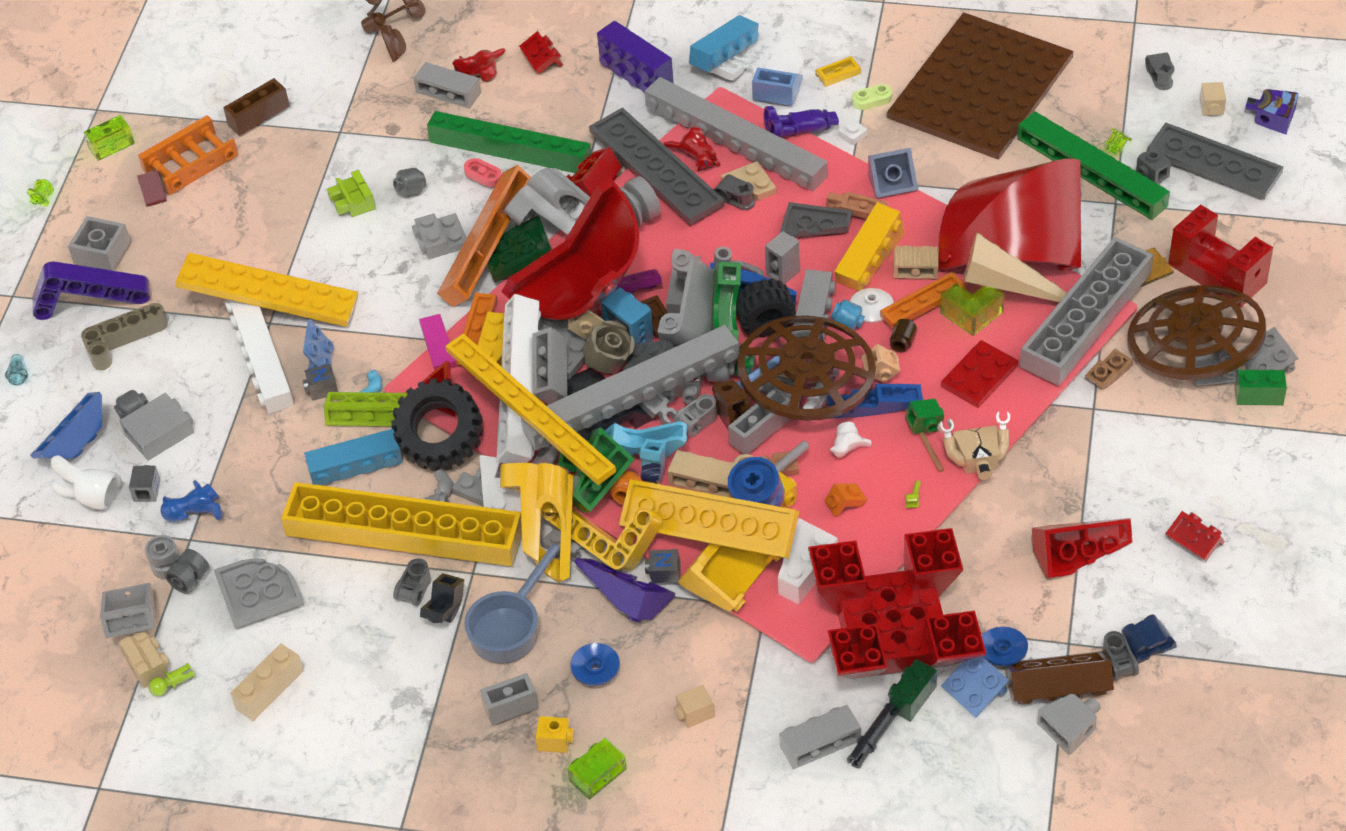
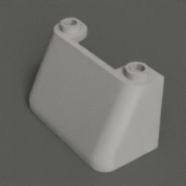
M673 249L671 263L678 272L677 279L685 282L680 313L665 314L659 322L658 335L660 341L669 340L673 347H677L711 331L714 270L689 251Z

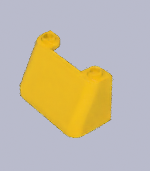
M708 544L678 580V583L686 590L728 612H731L733 609L737 612L746 601L743 597L748 588L773 559L777 562L780 557Z

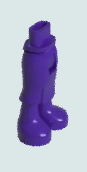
M765 106L764 108L765 129L780 138L790 135L796 136L800 133L819 132L830 129L831 126L839 125V118L836 112H828L827 109L822 111L820 109H810L800 112H789L788 115H778L773 106Z

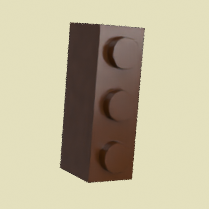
M273 78L224 106L223 109L228 126L238 135H241L290 105L286 88Z

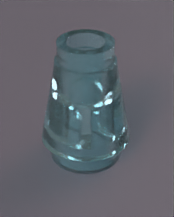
M20 354L11 356L5 373L6 379L12 385H21L28 378L24 357Z

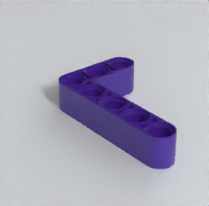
M50 261L43 265L33 293V316L39 320L51 318L61 292L144 304L150 299L149 280L146 276Z

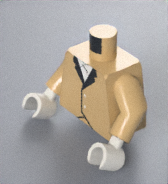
M1008 411L1006 421H1001L999 419V412L997 413L995 419L999 424V429H997L996 425L954 431L951 436L950 431L954 428L953 421L951 419L947 420L948 430L943 428L941 421L938 424V430L945 436L943 442L947 457L956 465L961 466L965 473H977L979 479H989L992 476L991 470L998 468V461L1004 459L1009 448V429H1006V424L1010 420V413Z

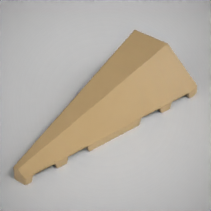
M976 233L964 273L965 282L1060 302L1065 297L1067 292L1058 287L1057 284L1052 281L1050 282L1018 258L1000 249L998 245L991 243L980 233Z

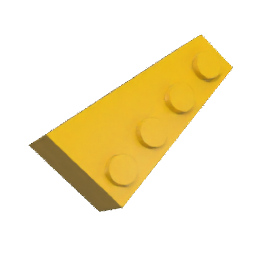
M876 203L834 271L838 283L857 291L862 290L864 286L868 285L871 277L905 234L900 211L881 203Z

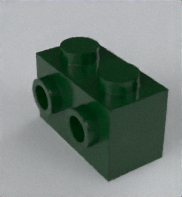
M915 659L911 666H906L900 681L897 684L894 683L888 692L889 703L895 705L892 712L898 708V716L911 722L937 687V670Z

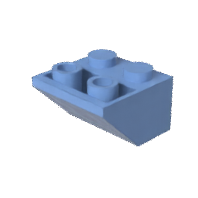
M757 67L752 80L753 100L793 106L803 75Z

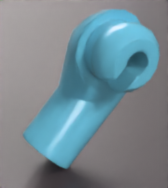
M371 370L367 373V378L369 379L368 386L360 392H380L382 389V376L378 374L377 370Z

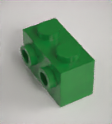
M1238 370L1235 383L1237 405H1284L1287 390L1285 370Z

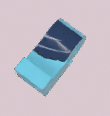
M646 438L640 449L641 479L643 482L658 484L656 481L662 482L667 442ZM655 446L658 447L659 450L655 451L650 450L649 448Z

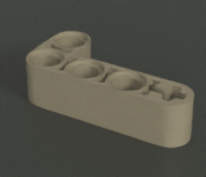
M152 303L87 327L82 331L81 338L93 367L96 370H106L112 364L110 350L161 332L167 327L168 321L163 306L159 303Z

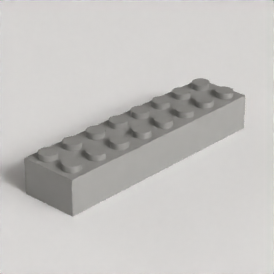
M1114 237L1021 348L1020 367L1060 386L1151 274L1154 255Z

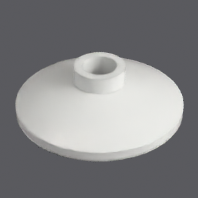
M877 288L862 289L856 292L850 302L862 307L861 315L865 316L863 322L867 323L883 321L880 317V310L894 303L892 297L887 292Z

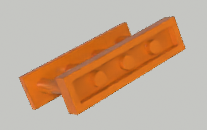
M206 115L138 154L142 170L145 173L156 169L164 177L165 189L170 196L237 157L238 151L233 138L223 143L215 135L213 121ZM206 139L216 147L208 153L198 146L199 143ZM191 149L199 158L188 163L180 154ZM173 159L181 169L171 173L163 164Z

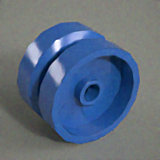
M748 457L739 461L731 469L728 475L727 486L732 498L781 506L784 500L785 489L775 465L768 459Z

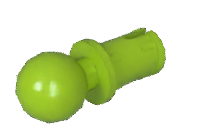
M189 663L170 673L166 671V678L164 679L161 677L153 678L148 686L149 692L154 696H163L169 686L174 690L177 685L195 677L193 670L184 675L182 674L190 670L191 666Z

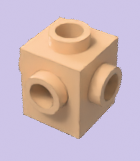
M877 344L871 349L876 366L874 379L885 384L900 372L899 358L894 351ZM865 353L862 356L864 370L868 371L869 362L868 356Z

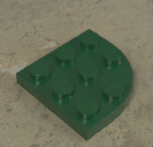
M539 215L523 222L520 226L513 227L500 238L487 263L495 283L521 271L552 250Z

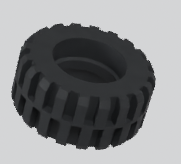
M430 379L429 384H425L424 381L417 383L418 388L414 390L410 387L406 391L408 395L405 398L401 396L397 401L400 407L394 408L392 415L395 420L391 421L392 429L394 430L393 436L402 452L412 463H417L423 469L429 467L431 471H437L439 467H443L447 471L451 470V465L455 463L458 466L464 464L462 459L466 456L470 459L473 456L472 449L473 447H479L481 443L479 436H483L482 415L470 393L464 391L461 385L457 383L453 385L450 380L443 379L442 383H439L437 379ZM436 408L454 410L458 416V424L450 437L437 443H429L420 439L417 433L418 425L426 413Z

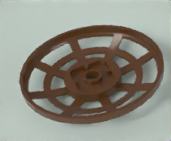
M1217 285L1187 286L1166 292L1145 304L1135 314L1130 323L1128 343L1135 360L1154 374L1177 380L1207 379L1231 372L1252 359L1264 343L1266 319L1258 303L1238 290ZM1214 293L1227 294L1233 296L1234 298L1229 299L1225 296ZM1204 297L1217 299L1222 302L1213 306L1207 303H1203ZM1194 298L1193 303L1183 306L1176 304L1178 301ZM1246 302L1254 308L1258 315V322L1244 320L1243 312L1237 304ZM1159 305L1149 318V322L1137 325L1146 312ZM1231 307L1236 313L1237 318L1223 317L1221 310ZM1167 308L1173 311L1169 318L1156 320L1164 309ZM1224 325L1236 326L1226 339L1221 335ZM1168 326L1169 334L1160 340L1154 328ZM1243 327L1257 330L1252 342L1239 353L1232 343L1240 336ZM1144 330L1148 331L1149 338L1154 346L1146 354L1136 344L1134 333ZM1175 340L1180 344L1187 345V349L1175 348L1168 344ZM1213 340L1217 343L1210 347L1197 349V345L1206 344ZM1223 349L1231 357L1215 365L1195 368L1196 357L1210 355ZM1162 350L1171 355L1186 357V367L1167 366L1152 359Z
M809 315L783 317L759 327L743 343L737 364L741 385L755 403L776 415L803 421L830 419L854 409L870 393L876 371L872 351L859 334L837 321ZM791 323H814L813 325H796L787 328L782 326ZM823 325L840 330L852 337V339L845 340L837 333L823 328ZM770 329L776 331L767 338L762 347L748 348L752 341L762 333ZM799 330L811 331L809 337L796 338L791 332ZM820 332L831 336L837 342L827 344L818 339ZM780 336L787 341L782 348L769 347ZM861 345L868 356V371L855 366V355L851 347ZM844 348L848 355V363L836 360L833 351ZM759 355V367L763 375L751 382L745 369V356ZM766 355L780 356L779 366L769 370L766 363ZM804 358H809V359H811L812 361L808 362V361L802 360V359H804ZM834 368L846 371L834 383L829 378ZM784 373L788 378L795 381L794 387L781 382L776 377ZM853 374L866 379L858 392L849 399L843 400L838 389L842 388ZM821 381L824 386L816 389H803L804 383L809 384ZM767 382H770L777 389L791 394L789 406L771 400L758 389ZM829 394L835 403L833 406L818 409L798 408L801 396L817 397Z

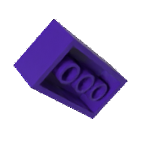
M615 20L597 32L599 61L602 66L609 68L617 76L622 77L632 86L643 91L644 94L645 90L659 77L674 84L672 58Z

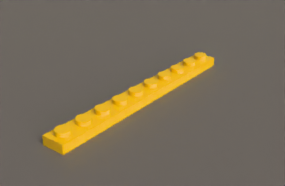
M465 334L460 335L446 345L447 353L597 485L616 472L615 465Z

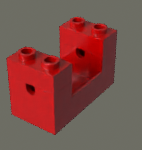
M1200 204L1173 228L1168 265L1201 285L1229 287L1252 298L1267 284L1273 247L1257 237L1251 239L1241 250L1227 244L1215 236L1218 214ZM1215 293L1225 296L1229 299L1234 298L1233 296L1227 294ZM1246 302L1237 305L1241 308Z

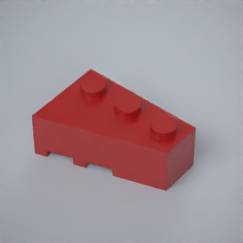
M607 147L591 153L577 166L578 171L573 176L568 174L566 177L591 197L598 185L609 178L615 180L622 166L612 149Z

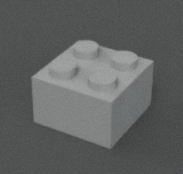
M86 216L68 248L74 264L113 271L131 241L125 224Z

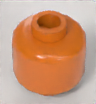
M624 471L610 488L611 497L621 505H624L630 479L642 481L640 476L632 471Z

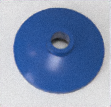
M995 627L982 635L986 649V656L983 657L992 664L1000 666L1013 665L1021 661L1028 652L1026 637L1014 628Z
M591 643L582 646L574 653L570 666L573 676L579 682L597 686L609 682L616 676L619 671L620 661L618 654L610 646L602 643Z

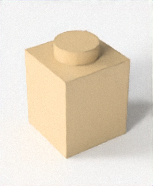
M1223 82L1202 83L1200 103L1203 116L1224 115L1226 96Z
M704 685L676 695L677 706L674 707L679 721L683 720L687 728L715 717L714 703Z

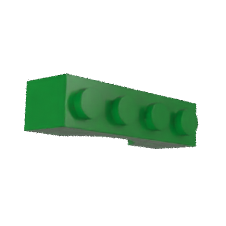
M719 261L714 265L711 331L726 325L738 341L739 330L736 325V302L741 281V263Z

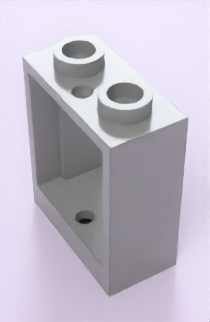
M150 583L102 592L100 619L105 638L154 629L155 600Z

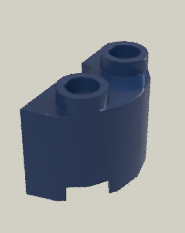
M1154 614L1147 616L1135 625L1133 623L1126 625L1121 631L1138 664L1149 660L1151 655L1156 652L1165 653L1177 647L1176 641Z

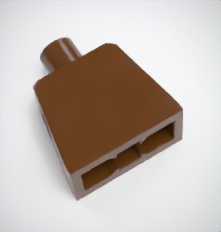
M734 380L719 381L712 387L713 396L716 399L717 414L727 430L731 423L750 409L748 395Z

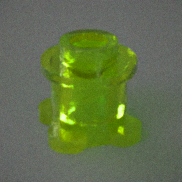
M1112 127L1111 131L1113 133L1108 141L1105 140L1104 142L1107 144L1106 149L1114 154L1118 152L1123 153L1124 145L1127 141L1131 142L1132 138Z
M46 179L36 180L34 188L27 190V194L30 197L29 201L32 204H40L46 207L50 203L47 200L48 196L54 192L52 184Z

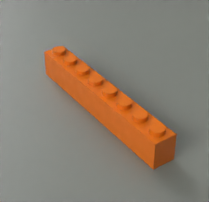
M518 164L501 174L437 292L451 307L468 300L511 220L504 213L506 206L520 189L528 184L531 178Z

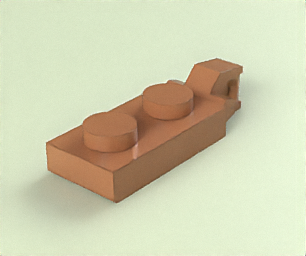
M829 192L826 207L852 211V216L867 219L877 202L888 206V203L851 192L841 195Z

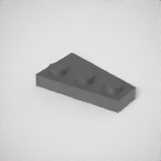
M789 202L780 233L784 231L795 238L847 233L853 217L852 211Z

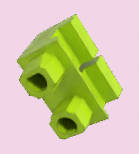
M359 169L351 172L352 177L345 180L335 178L337 185L327 188L330 201H335L334 206L338 215L349 212L351 217H355L376 210L373 194Z

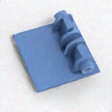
M309 318L303 354L309 359L308 369L331 363L334 345L324 335L319 326H316Z
M979 657L962 662L941 686L976 718L996 695L1002 697L1007 693L1006 684L1009 680L984 657Z

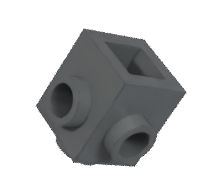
M1151 148L1137 157L1136 172L1146 176L1153 182L1159 184L1170 176L1171 161L1156 149Z

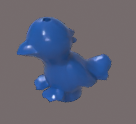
M194 480L193 485L195 489L182 498L163 497L160 512L162 517L169 522L183 521L184 518H189L188 512L211 513L217 520H222L223 511H221L220 505L215 503L219 496L209 484L201 487Z

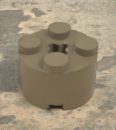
M604 321L602 324L596 325L583 346L585 364L589 368H594L602 373L617 374L634 350L635 342L632 334L630 336L626 332L627 328L615 321Z

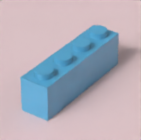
M741 15L736 16L690 46L689 64L710 72L755 43L759 37V23Z
M389 429L304 452L312 484L326 485L331 482L403 463L400 447L393 436L394 430Z

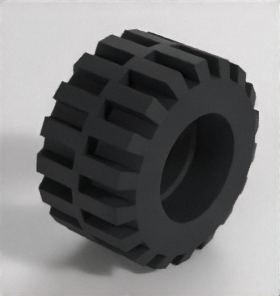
M761 279V281H755L751 285L745 286L744 290L738 293L736 310L741 325L748 334H752L759 327L771 321L796 315V308L789 289L780 280ZM785 324V325H782V326H784L785 328H787V327L790 326V324ZM770 329L762 333L760 337L771 336L776 331Z

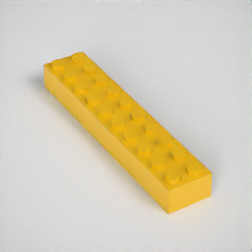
M294 482L281 517L285 536L513 567L522 537L521 512L299 482Z

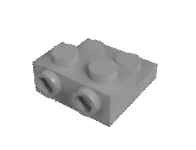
M435 213L414 219L415 225L412 226L415 238L419 237L418 244L420 250L426 253L428 260L460 251L467 239L456 213L436 218Z

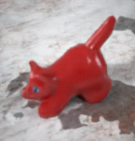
M504 48L493 52L490 50H480L475 55L467 58L459 56V59H455L452 64L457 72L470 76L480 75L483 81H490L497 74L495 59L501 57L506 50Z
M698 127L690 128L689 132L682 137L680 142H664L666 147L683 150L686 154L697 159L695 165L698 166V171L713 166V163L716 166L721 165L711 145H708L703 132Z

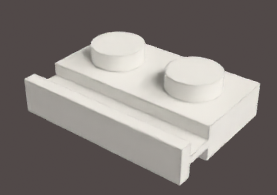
M733 56L711 70L710 73L733 81L744 72V69H748L749 61Z

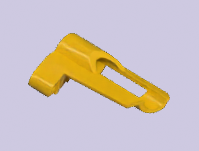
M533 463L502 464L500 488L516 489V492H520L523 552L534 559L536 565H538L546 553L540 545L541 512L559 513L561 519L560 559L553 558L544 573L558 583L569 578L573 475L568 474L565 469L548 463H539L538 465Z

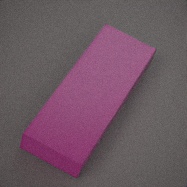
M441 314L419 319L434 370L445 361L450 362L451 368L456 367L455 359L446 352V345L450 342Z

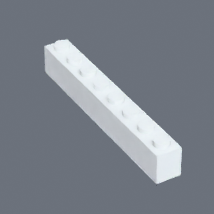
M514 294L505 304L502 368L533 394L532 333L539 331L538 321L541 316L539 301ZM500 399L496 461L504 464L527 463L533 458L534 448H532L531 443L523 432L521 417Z
M233 300L224 301L227 312L233 313L230 316L233 329L238 328V331H235L238 343H243L244 345L240 347L244 359H249L246 362L249 374H254L255 376L251 378L255 391L260 390L257 396L261 407L265 406L268 414L293 407L294 403L260 307Z

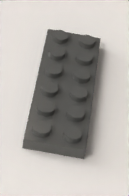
M1165 122L1147 147V151L1154 148L1164 154L1171 161V164L1264 200L1283 173V166L1167 122Z

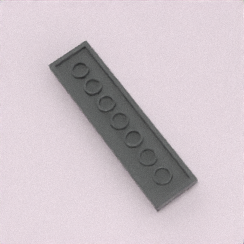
M623 107L589 126L590 133L606 148L610 147L615 156L636 176L644 178L651 185L655 193L689 225L694 224L724 206V199Z

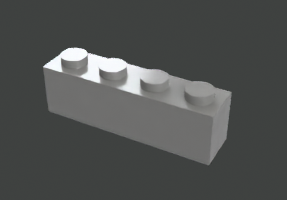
M806 269L796 316L809 315L829 319L827 311L832 310L833 298H830L831 294L835 295L836 282L832 281V272ZM794 323V326L813 325L814 323ZM799 330L793 331L792 334L796 338L809 337L811 331ZM820 332L818 339L825 342L826 334Z

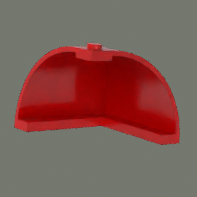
M1061 159L975 179L961 186L950 199L942 218L939 233L938 270L947 271L967 265L976 233H980L985 239L993 244L995 243L1000 249L1022 262L1058 264V270L1062 271L1082 268L1080 160Z
M611 178L598 185L565 241L510 277L501 292L509 299L514 294L539 301L541 317L556 320L579 316L612 294L636 257L639 246V228L635 213L618 185Z

